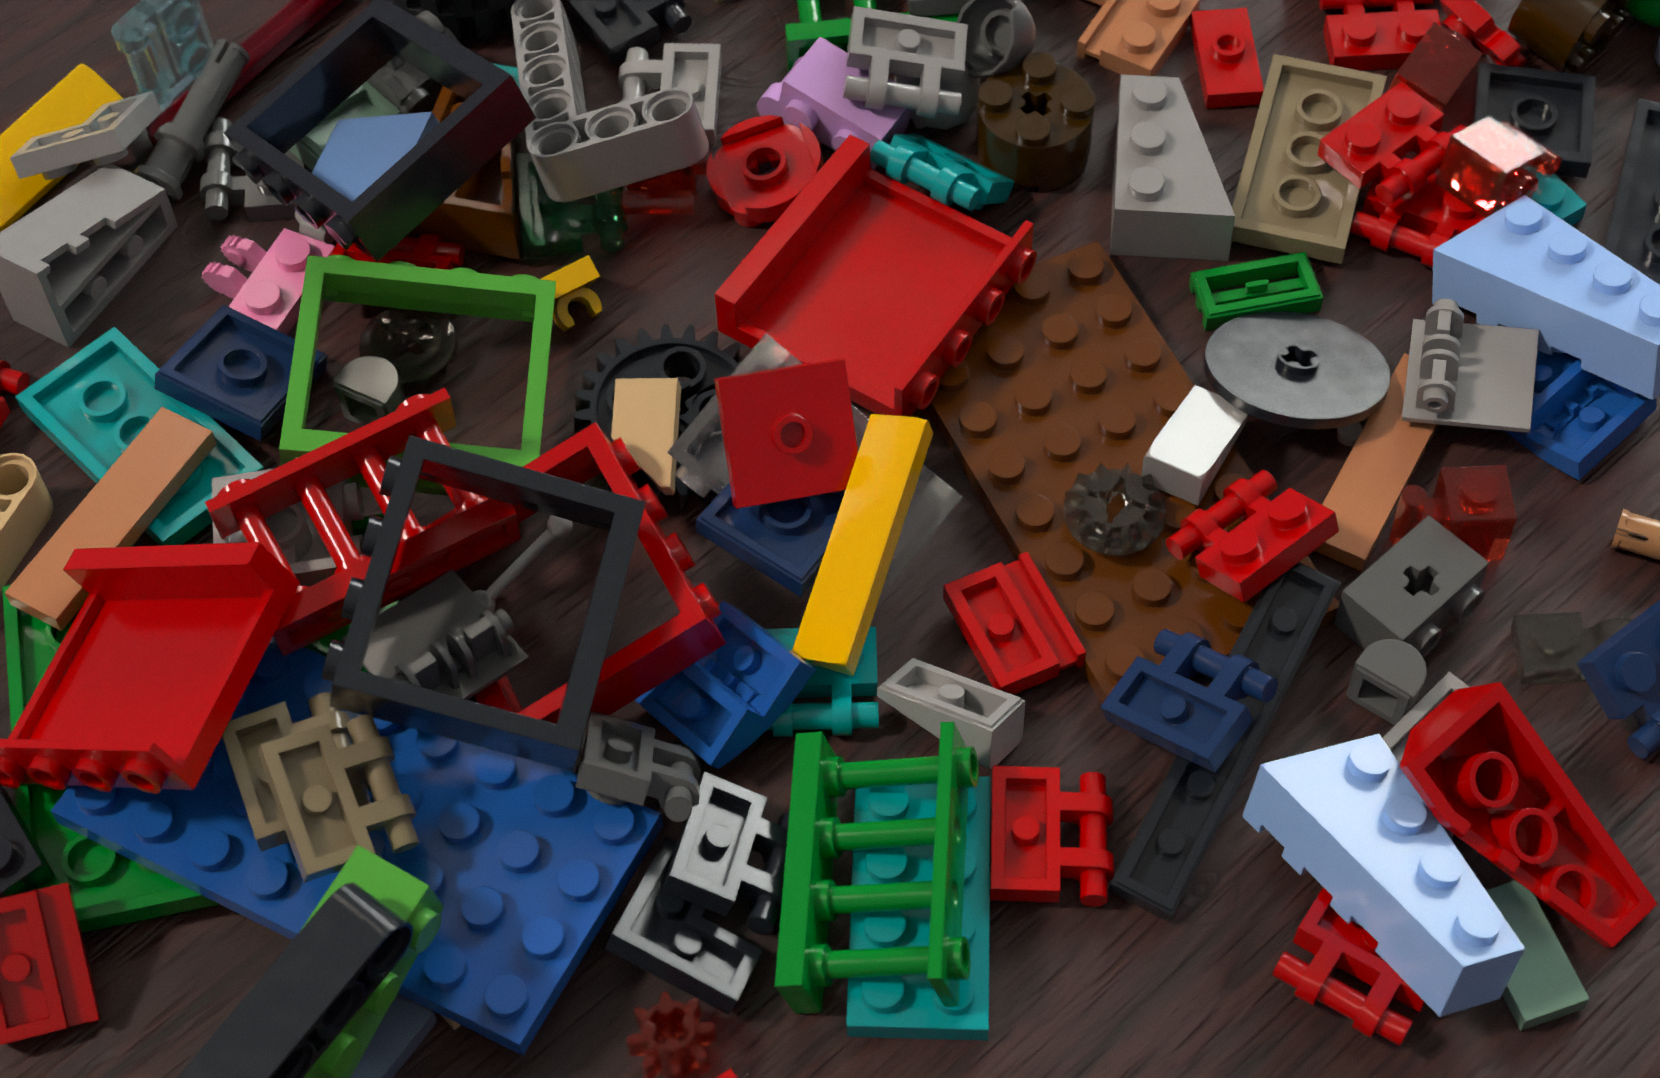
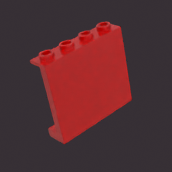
M850 134L714 293L718 331L786 367L837 358L845 359L851 401L876 414L911 417L917 408L924 410L931 403L938 390L940 378L950 365L958 367L963 362L970 350L973 336L982 324L988 326L995 321L1004 304L1005 295L1014 283L1021 285L1029 277L1037 258V253L1032 250L1034 223L1025 220L1013 237L999 232L871 169L870 144Z
M260 542L74 549L63 571L86 590L89 595L9 738L0 739V785L18 788L21 784H42L56 790H63L67 785L89 786L104 792L112 791L113 787L137 788L153 794L160 793L161 789L194 790L284 616L300 581Z

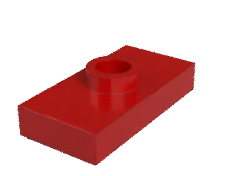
M1247 8L1191 11L1190 29L1205 108L1260 105L1264 87Z

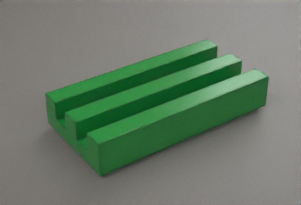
M1306 252L1195 271L1190 274L1189 287L1191 293L1196 294L1195 304L1198 313L1202 312L1203 314L1202 324L1205 332L1217 330L1230 320L1252 313L1286 311L1305 314L1321 311L1323 295ZM1300 276V278L1269 283L1270 280ZM1245 285V288L1211 293L1214 290Z

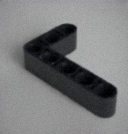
M353 882L343 885L323 903L177 1078H303L405 954L414 932L412 924Z

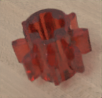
M666 991L662 992L660 1002L652 1006L648 1011L636 1007L634 1010L636 1024L643 1033L632 1034L626 1038L629 1055L636 1057L646 1055L641 1066L644 1078H654L658 1073L669 1078H683L684 1075L690 1073L695 1067L702 1071H707L710 1068L708 1055L700 1046L710 1045L717 1041L715 1025L711 1022L697 1023L701 1016L699 999L695 997L685 1005L679 1001L671 1000ZM680 1034H683V1041L680 1042L676 1039ZM662 1037L667 1039L663 1045L659 1043V1039Z

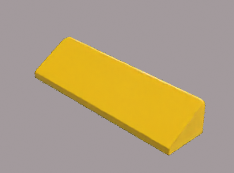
M83 63L79 64L0 135V232L11 226L66 176L63 175L55 179L45 180L42 173L19 179L10 157L30 138L83 124L103 104L123 99L94 70Z
M870 415L792 649L793 652L809 664L850 676L855 674L933 436L928 420L907 416Z

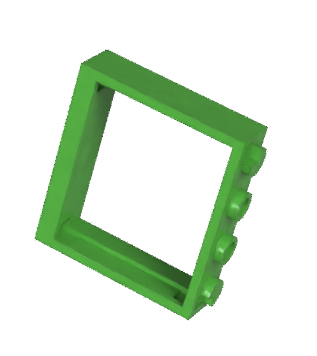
M308 255L279 446L280 466L348 434L305 429L323 301L533 322L521 450L449 444L453 448L521 467L540 456L556 281L540 280L527 274L502 276L478 273L468 268L445 270L417 267L414 264L403 261H395L388 264L359 261L343 255H331L328 257ZM404 452L396 455V457L402 458ZM361 472L347 479L349 483L359 482L361 488H369ZM419 479L415 493L449 496L443 485Z

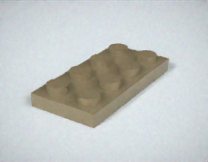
M1277 54L1273 55L1232 205L1235 214L1233 242L1290 254L1306 252L1309 258L1342 264L1360 189L1317 156L1319 142L1324 136L1382 96L1387 76Z

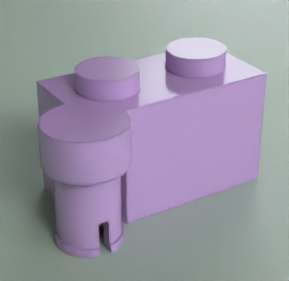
M822 37L817 39L803 57L798 58L794 67L780 83L771 84L757 102V110L760 116H782L784 124L794 125L800 128V122L814 133L819 142L831 148L834 152L850 134L869 143L870 152L874 144L879 140L890 145L894 134H903L907 129L913 109L884 105L883 110L865 108L864 101L843 98L846 75L868 78L869 70L846 67L847 52ZM888 78V82L896 83L895 81ZM870 161V168L875 170L878 165Z

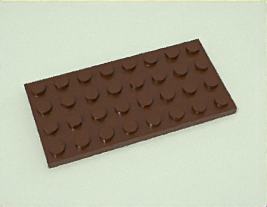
M1097 240L1035 264L1024 283L1021 285L1014 283L1005 295L1004 304L995 321L988 326L982 324L973 336L970 350L963 362L958 367L950 365L940 378L938 390L926 409L1016 561L1019 554L1029 553L1086 650V659H1084V665L1080 668L1102 704L1137 656L1160 665L1165 657L1157 654L1153 647L1155 638L1163 629L1171 630L1179 635L1187 632L1196 634L1207 639L1210 642L1211 649L1229 656L1262 590L1243 603L1199 576L1195 557L1201 553L1196 549L1183 560H1178L1169 552L1166 546V539L1181 529L1180 523L1182 519L1196 509L1206 511L1223 498V491L1226 487L1239 478L1248 480L1254 474L1233 445L1199 506L1140 481L1143 458L1155 438L1192 390L1194 384ZM1237 519L1224 530L1229 533L1244 521ZM1308 556L1299 561L1317 570ZM1335 596L1319 627L1335 621L1339 606ZM1199 673L1196 676H1190L1188 679L1194 681L1205 675Z

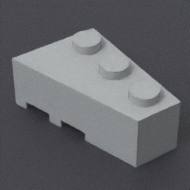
M1121 74L1116 117L1110 255L1228 261L1235 214L1180 79L1178 77Z
M110 163L1 231L0 292L13 320L69 348L178 227L165 188Z

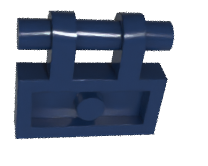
M1658 600L1576 663L1609 720L1626 719L1629 715L1633 714L1640 728L1627 738V744L1630 750L1642 759L1647 758L1660 748V697L1658 695L1660 692V600Z
M1163 629L1155 638L1153 647L1157 654L1165 657L1160 665L1137 656L1100 708L1107 721L1216 773L1253 721L1247 706L1237 702L1238 699L1251 696L1259 701L1268 703L1276 694L1278 680L1261 672L1256 661L1240 654L1228 657L1211 649L1210 642L1207 639L1196 634L1187 632L1179 635L1171 630ZM1201 673L1214 680L1207 688L1188 678Z

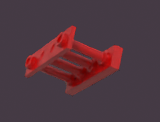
M445 387L430 395H414L403 401L396 411L252 480L240 479L231 482L223 487L216 497L205 501V505L221 539L241 530L247 542H260L294 576L295 574L265 518L301 501L337 567L334 575L310 587L299 584L273 635V639L283 657L351 624L352 619L341 617L346 593L352 577L365 580L371 560L370 557L360 555L325 489L361 472L385 515L390 497L379 494L386 469L385 460L389 459L390 455L396 456L405 451L409 435L451 447L444 432L457 425L451 397ZM443 485L457 510L453 517L429 528L427 526H420L410 508L380 609L423 588L451 570L456 572L520 540L517 514L512 504L491 498L479 497L477 494Z

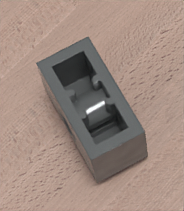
M1428 515L1342 591L1334 625L1364 650L1376 641L1396 639L1412 645L1424 658L1440 640L1443 634L1441 630L1453 618L1463 622L1481 604L1485 597V591L1481 589V585L1489 562Z

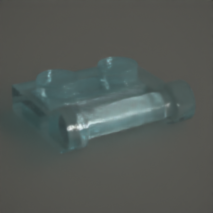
M141 0L112 26L111 30L117 49L126 55L138 89L136 95L153 91L162 111L172 104L171 100L197 78L214 48L200 0ZM149 43L159 69L157 74L147 48Z

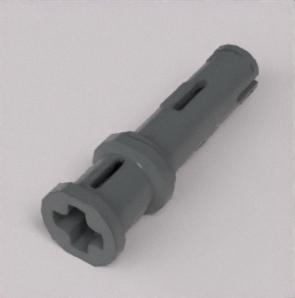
M218 39L215 42L210 56L198 74L172 123H165L158 128L154 135L157 144L145 165L138 166L133 174L165 188L170 203L180 201L183 195L181 185L192 165L200 163L205 156V143L203 139L239 74L250 59L248 52L234 42H231L230 46L225 39Z

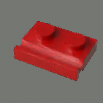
M1028 552L1019 554L1017 561L1005 566L1000 562L943 585V600L993 688L1014 695L1058 677L1059 671L1073 665L1077 669L1084 665L1086 650Z
M71 882L0 898V1045L66 1029L70 1026L86 1022L98 1021L101 1018Z

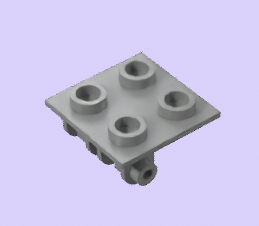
M1451 299L1437 300L1433 307L1426 312L1425 320L1413 319L1401 421L1530 433L1538 329L1463 323L1464 314L1459 309L1457 302Z

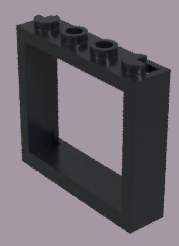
M374 0L230 126L224 134L238 151L232 157L233 162L245 171L254 184H258L262 180L266 188L281 204L287 207L293 202L298 212L314 228L319 229L325 224L329 234L342 248L347 250L354 245L378 262L537 117L512 75L390 1ZM395 56L465 99L457 109L353 202L285 155L289 149Z
M409 435L403 457L399 458L390 455L379 492L381 495L390 497L384 518L372 515L366 529L360 555L370 557L371 560L365 580L352 577L346 593L341 617L352 619L346 641L341 642L333 639L326 657L321 679L333 682L330 706L361 715L372 714L373 718L572 771L580 751L646 502ZM419 479L608 531L556 724L361 671Z

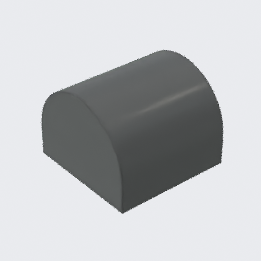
M363 356L356 358L346 364L333 380L344 417L363 426L396 411L397 407L405 401L396 368L391 362L382 357Z
M1396 639L1376 641L1370 644L1355 662L1346 696L1389 723L1396 725L1418 703L1427 674L1425 660L1416 648L1404 641Z

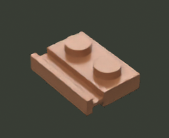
M1106 0L1079 38L1077 57L1085 59L1087 55L1100 60L1099 66L1122 75L1156 76L1190 27L1191 11H1199L1200 0Z

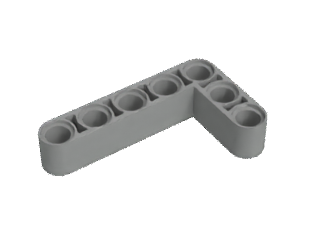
M516 0L514 2L511 16L520 91L537 117L525 128L527 148L550 199L558 202L574 201L686 168L704 158L709 150V141L694 99L689 91L681 88L665 89L587 112L577 42L561 0Z

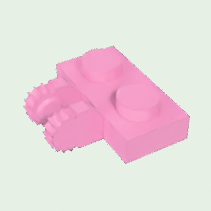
M284 228L266 252L255 241L229 235L221 246V252L224 253L223 256L228 261H231L233 265L236 264L253 273L247 279L236 268L228 265L224 266L220 262L216 263L214 261L213 263L210 262L204 269L202 278L209 285L208 287H211L214 291L233 298L228 307L288 335L299 317L307 256L328 257L335 246Z

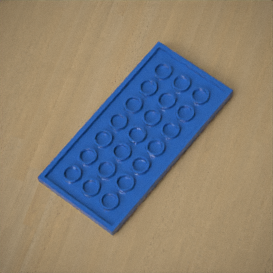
M272 637L230 720L282 702L286 703L293 724L311 718L312 714L308 701L319 693H331L332 681L321 679L326 657L305 647L283 657ZM339 709L340 711L346 712L349 715L350 720L358 716H361V714ZM374 718L380 737H388L393 749L395 759L390 764L401 794L410 795L417 814L411 821L420 842L419 845L410 850L393 853L385 830H375L368 833L375 855L429 885L444 906L440 914L442 917L441 925L435 938L416 957L398 994L523 1056L662 829V815L647 806L630 802L622 805L601 802L593 798L587 790L577 788L578 774L569 770ZM222 736L194 790L161 789L160 793L153 794L137 788L113 787L112 791L104 792L89 786L70 785L51 810L59 824L290 940H293L300 932L339 874V872L304 883L290 842L263 852L260 851ZM369 791V795H370L371 801H372V803H373V802H374V799H373V796H372V794H371V791Z

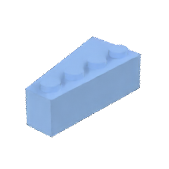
M1526 195L1433 249L1432 304L1439 299L1454 300L1458 306L1476 313V323L1480 325L1538 329L1537 350L1548 355H1552L1554 352L1570 354L1581 359V368L1585 371L1651 400L1660 396V285Z
M1380 734L1261 764L1242 817L1258 833L1267 829L1284 847L1282 857L1300 876L1309 872L1333 896L1330 906L1347 924L1353 921L1361 925L1378 942L1375 952L1439 1017L1500 999L1525 948L1442 825L1399 767V762Z

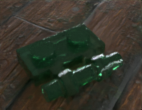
M530 152L516 154L522 244L525 259L584 252L582 234L596 233L600 236L601 248L605 252L614 253L623 249V234L628 230V218L625 207L620 204L619 194L623 191L624 186L594 194L597 204L580 205L579 199L568 202L554 201L548 197Z

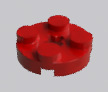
M764 115L738 123L720 138L723 146L716 152L714 160L712 154H710L706 167L707 177L717 203L723 210L733 215L736 223L743 227H755L762 222L777 221L825 163L819 142L807 126L799 122L800 128L794 125L784 124L782 116ZM769 162L773 168L777 167L776 170L767 175H757L760 170L758 165Z

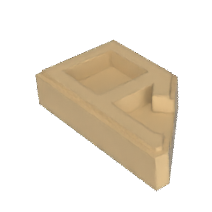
M678 378L616 379L611 437L613 441L622 437L641 470L656 484L657 488L664 495H674L681 400Z

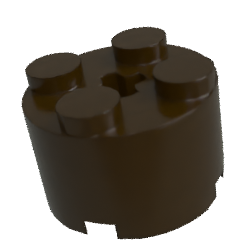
M1521 0L1509 23L1508 32L1561 71L1580 74L1595 53V50L1591 48L1597 40L1605 46L1611 42L1627 18L1619 12L1620 9L1624 11L1634 0Z
M1044 52L1031 53L1024 58L1022 65L996 76H990L980 85L978 90L976 145L979 164L1014 180L1012 190L1019 191L1020 185L1039 186L1038 193L1053 192L1077 180L1085 171L1092 143L1095 95L1087 82L1078 73L1064 65L1058 64L1052 55Z

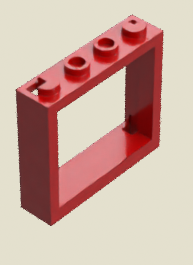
M595 422L523 466L524 468L581 484L602 472L613 493L645 501L646 504L637 536L680 611V614L603 661L590 713L595 711L611 715L726 644L713 621L714 618L722 614L716 599L704 582L695 587L686 571L696 565L676 532L668 537L665 536L659 522L667 518L668 515L648 484L639 489L635 483L632 474L641 468L622 437L611 442ZM512 504L517 514L518 523L538 512ZM456 508L433 521L427 527L430 528L453 517L457 511ZM507 676L502 677L474 696L480 704L556 724L567 683L525 709L522 708Z

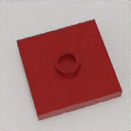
M830 359L714 378L734 507L738 509L846 490L858 454L845 359Z

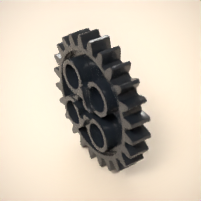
M663 324L660 339L652 340L643 328L638 329V345L633 347L625 340L617 338L615 340L616 358L599 352L596 354L597 371L584 370L582 373L583 390L575 391V410L577 412L573 413L574 433H578L596 422L608 439L613 442L611 433L616 379L676 377L692 379L688 382H679L681 385L674 495H664L641 469L633 473L632 477L639 489L648 484L661 504H663L666 496H675L679 509L686 510L688 495L697 494L700 500L708 506L711 503L712 488L717 486L722 491L730 482L721 426H713L706 423L711 420H720L714 378L757 372V361L749 359L739 363L740 345L738 343L728 346L723 351L718 349V333L715 331L704 342L696 341L695 328L692 325L687 327L682 338H674L668 324ZM607 482V489H609L610 491H612V489L610 488V486H609V484H608V482Z

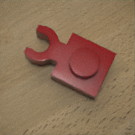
M1439 0L1447 17L1442 22V25L1461 47L1464 48L1471 43L1485 57L1488 55L1498 65L1521 67L1527 62L1526 58L1519 53L1522 48L1518 42L1507 32L1501 30L1495 24L1493 17L1475 0Z

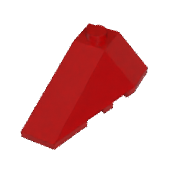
M1501 682L1456 689L1410 730L1399 767L1438 822L1602 946L1614 947L1658 904Z

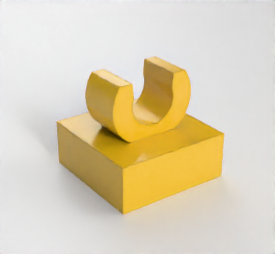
M589 255L540 279L556 281L553 317L557 326L564 332L575 325L573 318L568 312V304L570 302H581L586 307L591 318L597 316L602 311L600 298L594 291L588 289L600 277Z

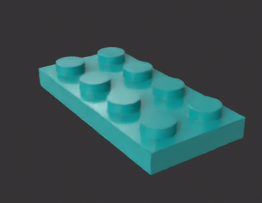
M113 327L15 397L21 410L96 484L161 407L211 430L217 444L145 530L159 546L183 545L213 522L205 505V501L212 499V478L262 471L264 467L210 416L154 389L155 373L159 368L119 330Z
M979 776L977 787L968 788L962 937L965 936L969 944L971 968L968 980H960L959 1006L944 1007L928 981L927 975L848 979L847 1037L988 1041L991 777ZM937 783L855 789L854 823L936 817ZM934 845L853 850L852 885L932 881ZM931 909L853 913L850 918L849 950L929 946Z

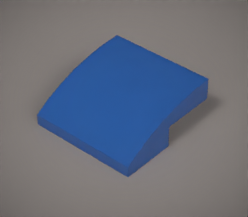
M1537 350L1530 433L1505 432L1545 462L1580 480L1657 409L1656 398L1651 400L1581 368V359L1570 354L1554 352L1552 355H1548Z
M722 601L719 605L722 614L714 618L713 621L726 644L635 700L710 766L717 769L733 760L754 743L788 708L816 671L813 666L740 609L725 601Z

